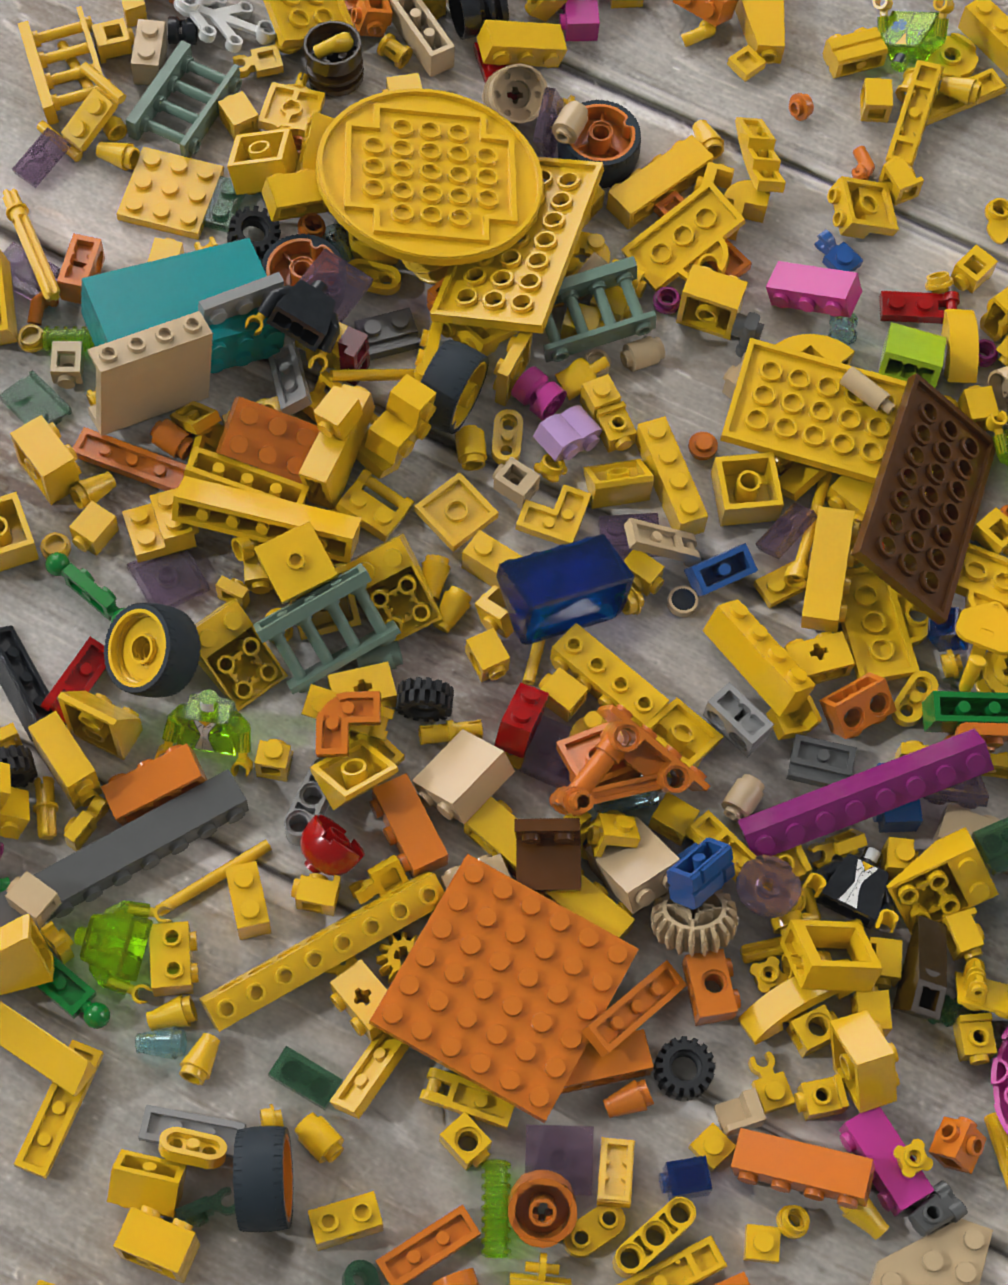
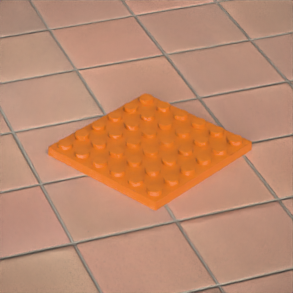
M467 854L372 1015L369 1024L545 1123L589 1042L581 1031L606 1011L639 949Z

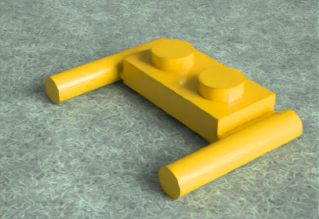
M84 62L79 70L94 82L98 89L93 88L61 131L63 136L44 120L40 121L37 125L38 131L75 162H79L82 159L83 152L93 142L118 108V105L126 99V94L87 62Z

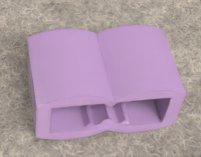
M580 405L568 408L561 414H555L543 420L533 437L555 461L571 460L578 452L592 450L599 443L600 439L598 437L603 429Z

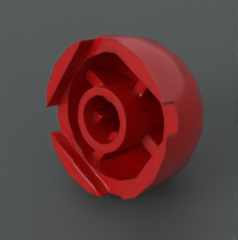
M316 814L303 830L300 839L302 854L307 859L304 864L311 872L317 874L321 872L328 876L346 874L360 862L365 853L355 839L350 843L349 839L344 835L347 831L343 827L321 814L319 816Z

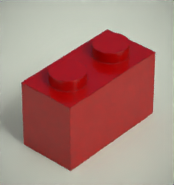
M520 682L500 722L494 746L504 752L523 758L542 720L549 693Z

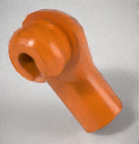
M859 146L853 150V155L858 165L855 169H852V177L868 180L875 169V164L865 146Z
M42 291L31 299L27 323L42 326L44 310L48 306L57 307L59 299L49 302L44 298Z

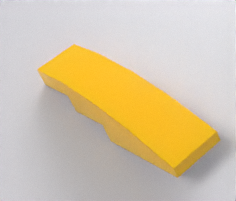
M736 117L735 124L740 149L755 189L763 192L784 193L786 182L779 173L781 160L774 151L775 137L763 119Z

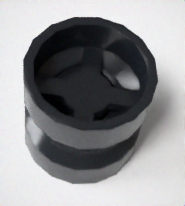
M169 16L168 43L177 45L182 40L191 45H197L198 27L192 19L188 17L185 20L179 19L177 16Z

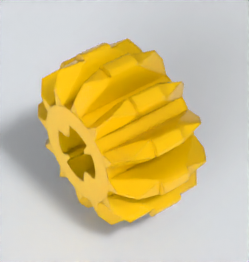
M402 932L401 940L397 941L395 936L390 935L388 937L390 945L380 944L379 951L382 954L376 956V964L382 966L379 969L381 977L389 975V985H391L402 966L400 964V956H408L419 937L418 935L413 936L411 941L407 940V933Z

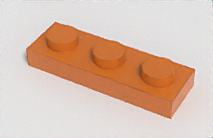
M462 1204L375 1261L389 1285H406L480 1237L481 1232Z

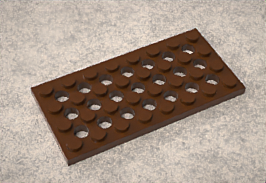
M916 373L908 378L851 555L939 625L948 619L998 442Z

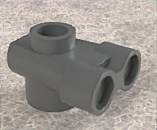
M749 312L748 315L738 313L731 331V335L740 338L735 350L740 358L746 352L750 338L760 340L765 325L759 323L761 317L755 312Z
M945 1181L937 1183L933 1187L934 1191L908 1216L914 1230L923 1237L933 1233L949 1221L953 1223L958 1222L968 1214L964 1203L955 1197L951 1187ZM927 1213H929L933 1219L929 1218Z

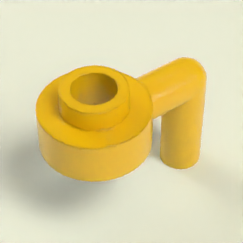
M811 887L803 889L807 897L806 913L794 910L786 913L777 922L773 918L770 919L775 934H781L783 937L791 919L821 921V915Z

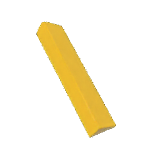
M0 1001V1046L76 1097L95 1073L96 1068L89 1060Z

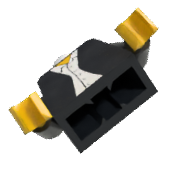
M299 280L294 286L286 285L272 290L258 307V314L249 316L245 323V329L251 322H257L260 325L254 333V336H257L262 332L263 321L267 317V324L314 352H316L317 348L320 349L318 354L308 361L309 369L312 368L315 359H319L322 362V368L319 373L328 367L326 356L328 353L331 354L340 334L338 316L334 312L336 302L327 295L328 286L320 280L313 281L311 285L304 280Z
M865 847L860 858L848 854L844 860L834 859L818 868L815 873H811L802 885L803 889L811 887L815 890L814 897L817 898L816 903L850 920L860 919L863 926L871 929L876 922L875 928L879 929L881 924H884L890 928V933H893L899 920V916L895 913V902L886 887L889 873L878 868L882 853L875 848Z

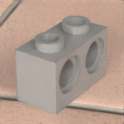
M730 682L707 702L703 714L747 758L769 738L774 726Z

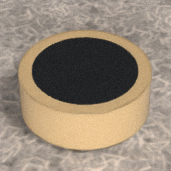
M688 586L675 587L671 590L668 597V609L678 617L691 616L697 609L698 595Z

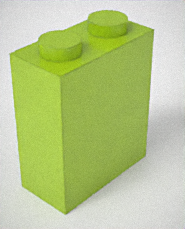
M891 322L883 345L878 373L908 381L910 376L918 373L936 388L943 367L947 337Z

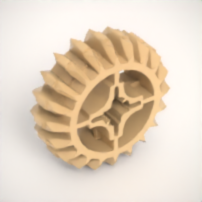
M722 889L716 891L704 901L702 906L694 910L673 902L670 899L669 891L655 899L651 911V928L653 935H656L658 938V943L665 944L667 950L676 948L678 955L683 952H689L691 957L694 953H701L703 956H706L707 951L710 950L717 953L720 947H727L728 942L734 939L738 926L737 907L735 902L732 901L730 894L723 893Z

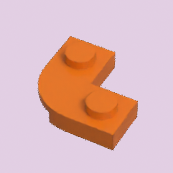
M380 691L342 692L336 694L337 697L330 700L321 712H318L316 719L317 757H349V726L381 725Z

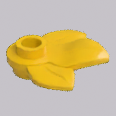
M995 198L985 207V217L989 221L986 230L995 243L1002 245L1008 238V200Z

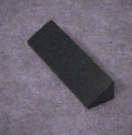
M13 625L0 627V685L29 739L33 742L28 727L54 712L51 709L46 711L40 707L49 691Z

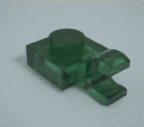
M224 1187L210 1197H202L175 1209L178 1219L193 1226L192 1229L208 1223V1217L214 1215V1212H219L225 1216L235 1214V1204L230 1207L222 1205V1199L232 1194L231 1188Z

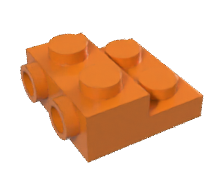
M609 722L556 742V750L570 772V782L574 780L597 751L596 746L600 742V735ZM619 731L617 739L620 745H622L624 738ZM622 759L618 765L614 764L597 786L640 777V773Z

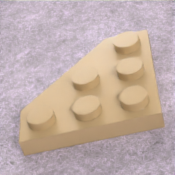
M960 1219L956 1223L952 1222L877 1261L870 1285H980L993 1229L964 1219Z

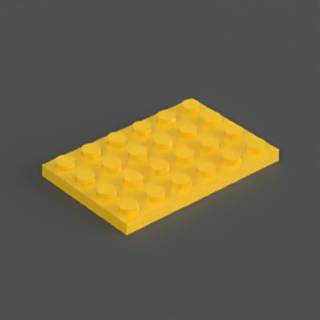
M750 338L720 441L762 453L773 452L776 457L874 484L907 381L855 367L889 393L890 398L888 400L896 405L889 415L882 409L876 412L840 384L843 375L852 366Z

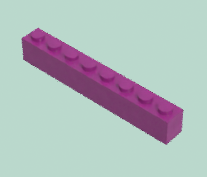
M974 728L737 821L747 847L760 860H763L995 769L986 742Z

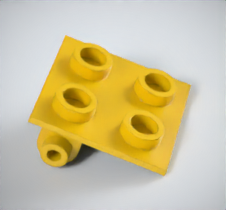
M978 958L969 959L965 964L963 973L957 971L954 973L958 1004L963 1005L969 1010H985L993 1012L1001 1018L1008 1019V984L987 979L984 962Z

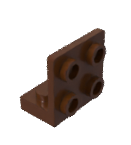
M580 818L514 819L516 881L536 892L580 891Z

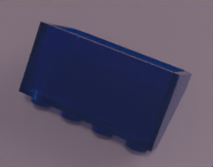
M605 534L586 537L580 541L561 544L552 549L533 552L530 555L517 559L506 560L503 563H499L496 575L514 633L524 645L565 634L575 623L585 628L615 618L625 607L635 577Z

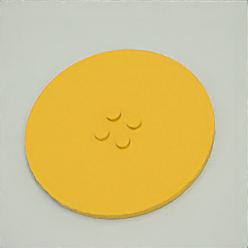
M418 88L398 89L361 99L343 110L330 123L321 138L317 152L316 180L319 192L325 205L338 223L350 234L371 248L394 258L418 264L436 266L463 265L482 261L504 252L522 239L529 231L538 215L543 197L544 180L539 159L519 129L486 105L446 91Z

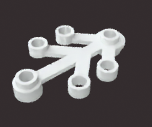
M174 0V8L181 15L190 17L200 29L198 37L201 41L212 43L217 33V30L204 19L206 17L214 23L225 37V48L230 52H239L243 43V39L235 34L231 27L255 35L256 40L262 45H270L277 37L270 20H261L257 25L241 20L250 19L254 9L252 4L247 1H240L236 5L226 6L227 0Z

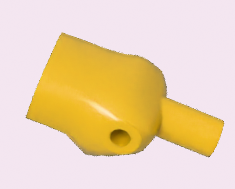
M605 356L591 364L584 358H578L567 368L556 373L555 378L560 387L567 392L566 397L570 401L581 394L583 383L596 379V374L609 367L610 364Z

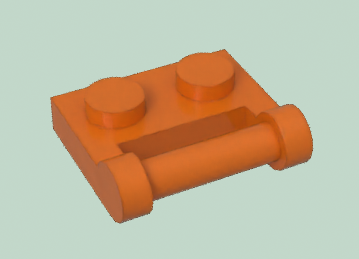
M965 722L956 728L955 734H949L943 739L951 738L975 728L986 742L989 753H994L995 749L1003 746L1008 741V723Z

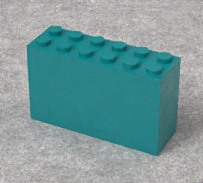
M250 238L82 278L81 313L96 347L198 311L199 301L264 278L267 275ZM258 307L252 309L247 314H238L230 317L220 324L209 325L213 333L210 373L215 374L230 367H242L253 361L268 359L280 352L279 349L284 345L285 334L267 324V317L263 321V330L259 335L254 336L255 331L260 327L257 322L249 323L245 329L247 318L257 315L259 312L257 310Z

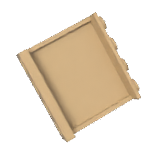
M200 311L88 349V354L96 366V405L88 407V412L101 436L181 408L193 400L198 402L209 398L213 333Z

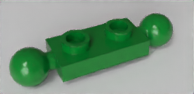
M54 552L47 557L45 562L46 570L53 576H63L66 585L109 621L111 620V623L116 618V615L124 609L116 606L115 601L117 598L111 590L105 586L100 588L94 583L95 579L86 569L81 568L79 570L70 563L65 554Z
M54 957L53 982L35 987L73 1019L82 1011L84 1013V1021L90 1028L100 1029L106 1026L110 1020V1011L103 1003L91 1002L97 995L96 991Z

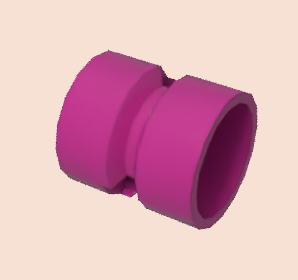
M532 366L516 381L511 395L524 406L530 405L529 410L543 421L557 412L563 404L567 392L554 381L548 382L549 377L536 366Z

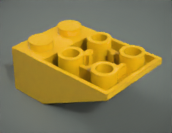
M403 533L351 559L350 563L346 564L347 569L350 570L362 563L372 581L367 583L366 591L384 623L386 624L394 620L401 631L394 641H399L442 619L421 567Z
M237 600L227 601L194 624L198 630L201 646L198 664L237 711H240L288 677L266 642L262 643L253 623Z
M966 827L936 840L886 885L910 934H912L916 915L941 922L945 916L967 910L999 895Z

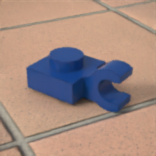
M827 229L817 236L819 240L814 245L820 252L825 254L822 263L827 268L854 272L862 265L863 259L847 243L842 242L840 245H837L834 236Z

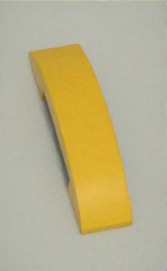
M840 959L835 961H850V959ZM794 976L758 999L738 1018V1022L753 1043L757 1045L783 1031V1022L833 995H836L840 1000L854 991L801 989Z

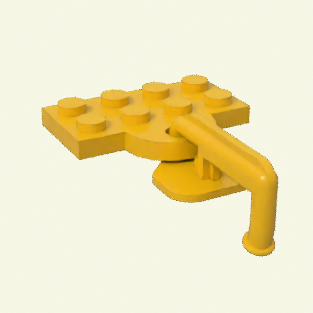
M969 543L955 591L956 594L965 597V609L961 611L955 626L956 634L963 641L973 644L959 682L960 692H971L982 668L987 665V661L984 659L986 650L999 655L1008 654V558Z

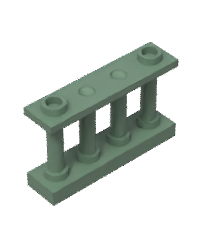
M181 40L126 118L128 137L138 141L144 132L150 131L179 144L181 156L190 158L192 154H196L199 151L202 139L219 116L218 101L223 100L228 95L239 92L242 85L239 65L234 64L227 75L195 62L192 57L191 44ZM191 71L220 85L212 95L180 80L185 73ZM178 91L205 103L206 106L198 115L167 101L172 92ZM164 111L193 125L184 135L153 121L158 112Z
M634 256L564 277L554 305L559 303L567 304L578 335L561 340L551 313L545 328L550 343L543 345L546 363L550 361L560 362L567 359L569 355L629 336H642L656 328L655 311L643 313L632 281L637 279V263ZM617 285L621 286L632 314L631 318L616 322L605 294L607 288ZM588 294L594 295L605 324L603 327L590 331L587 328L577 301L579 297Z
M362 563L253 624L262 643L267 640L274 642L291 671L293 677L288 679L286 683L292 694L308 691L311 684L315 685L316 681L377 646L384 647L389 645L401 633L394 620L386 624L384 623L366 591L367 583L371 582L372 579ZM348 594L356 596L374 628V631L360 639L357 638L339 606V599ZM322 609L324 611L328 610L348 645L332 655L311 620L313 618L312 615ZM295 624L296 626H301L320 659V662L306 670L303 669L284 636L285 630Z

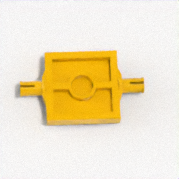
M302 72L298 74L295 84L272 82L258 118V129L269 131L290 128L292 136L299 135L304 137L309 118L314 112L321 113L323 109L325 92L311 90L306 87L309 76L304 73L302 78Z

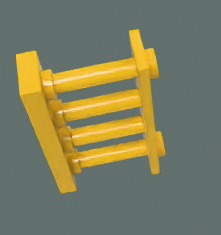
M82 6L76 7L80 19L79 22L43 32L31 31L28 21L17 23L43 111L49 125L59 123L56 111L61 110V107L84 101L92 89H98V86L88 87L60 96L56 94L51 95L50 90L55 89V85L86 76L80 72V67L50 75V72L44 73L43 70L48 68V64L90 53L93 61L90 65L103 75L90 35L93 23L90 16H84ZM84 32L86 38L85 43L45 54L43 51L38 52L37 50L38 47H42V43Z

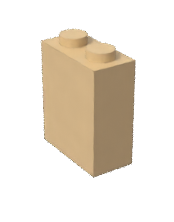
M462 729L412 780V783L417 789V794L423 805L428 808L433 806L445 818L449 820L454 818L465 824L515 770L503 750Z
M637 816L634 818L641 838L637 848L607 845L602 857H594L591 845L585 848L591 871L632 914L650 905L655 899L669 891L670 884L667 880L666 871L680 860Z

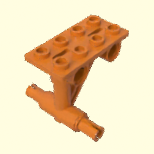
M611 704L600 706L596 711L609 722L600 735V742L596 746L597 751L569 786L559 787L550 795L549 802L556 812L575 817L576 815L585 814L597 803L650 791L680 793L687 788L691 791H707L711 786L705 781L707 776L700 769L693 765L689 768L680 761L682 755L670 745L664 747L655 739L658 735L644 724L639 727L631 720L633 714L620 704L616 707ZM619 731H621L624 737L622 745H620L617 739ZM622 759L643 775L597 786L614 764L618 765ZM669 772L672 776V782L670 785L667 782V775Z

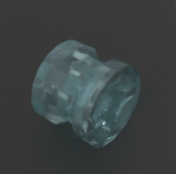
M852 313L850 318L830 315L829 324L832 328L829 330L828 336L846 345L853 344L857 338L855 330L858 324L857 315Z

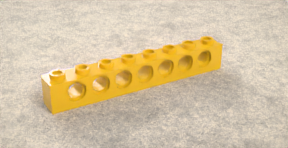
M425 871L202 996L199 1000L214 1028L220 1032L434 911L444 894V890L435 873Z

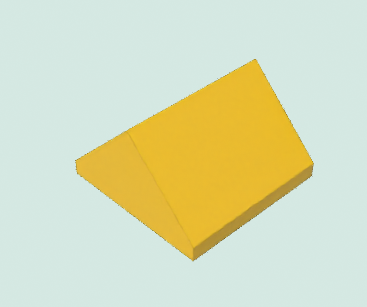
M641 459L583 467L588 493L592 494L590 500L592 509L650 501L654 475Z
M363 738L349 745V757H326L310 766L312 775L333 811L380 785L399 772L398 766Z

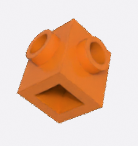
M358 0L356 7L352 8L351 21L355 24L360 36L384 37L387 27L392 23L393 13L389 0Z
M944 1116L928 1152L943 1167L972 1174L978 1158L984 1150L987 1138L977 1129V1124L971 1119L962 1116L958 1119Z

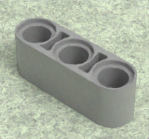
M316 757L311 766L326 757ZM310 768L284 820L286 838L295 846H300L302 832H294L291 830V827L296 823H303L307 826L316 814L317 816L320 814L324 815L329 806V802L312 775ZM309 796H317L321 799L314 805L305 802Z

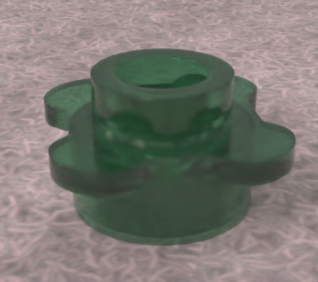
M946 994L939 1020H927L932 1025L942 1023L946 1027H950L955 1024L958 1010L963 1005L958 1004L957 998L952 1000Z

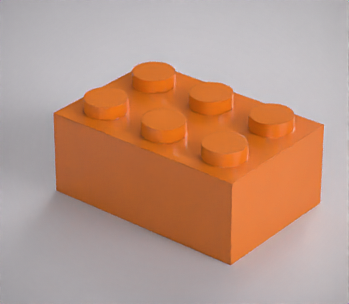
M239 396L234 399L215 453L302 484L298 473L320 431L315 424Z

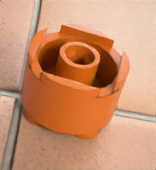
M535 1170L521 1175L511 1189L508 1199L509 1222L515 1233L526 1244L539 1248L552 1247L567 1237L575 1227L577 1204L574 1191L569 1181L556 1172ZM540 1203H547L548 1208L545 1209L544 1214L538 1213L537 1207L540 1206Z

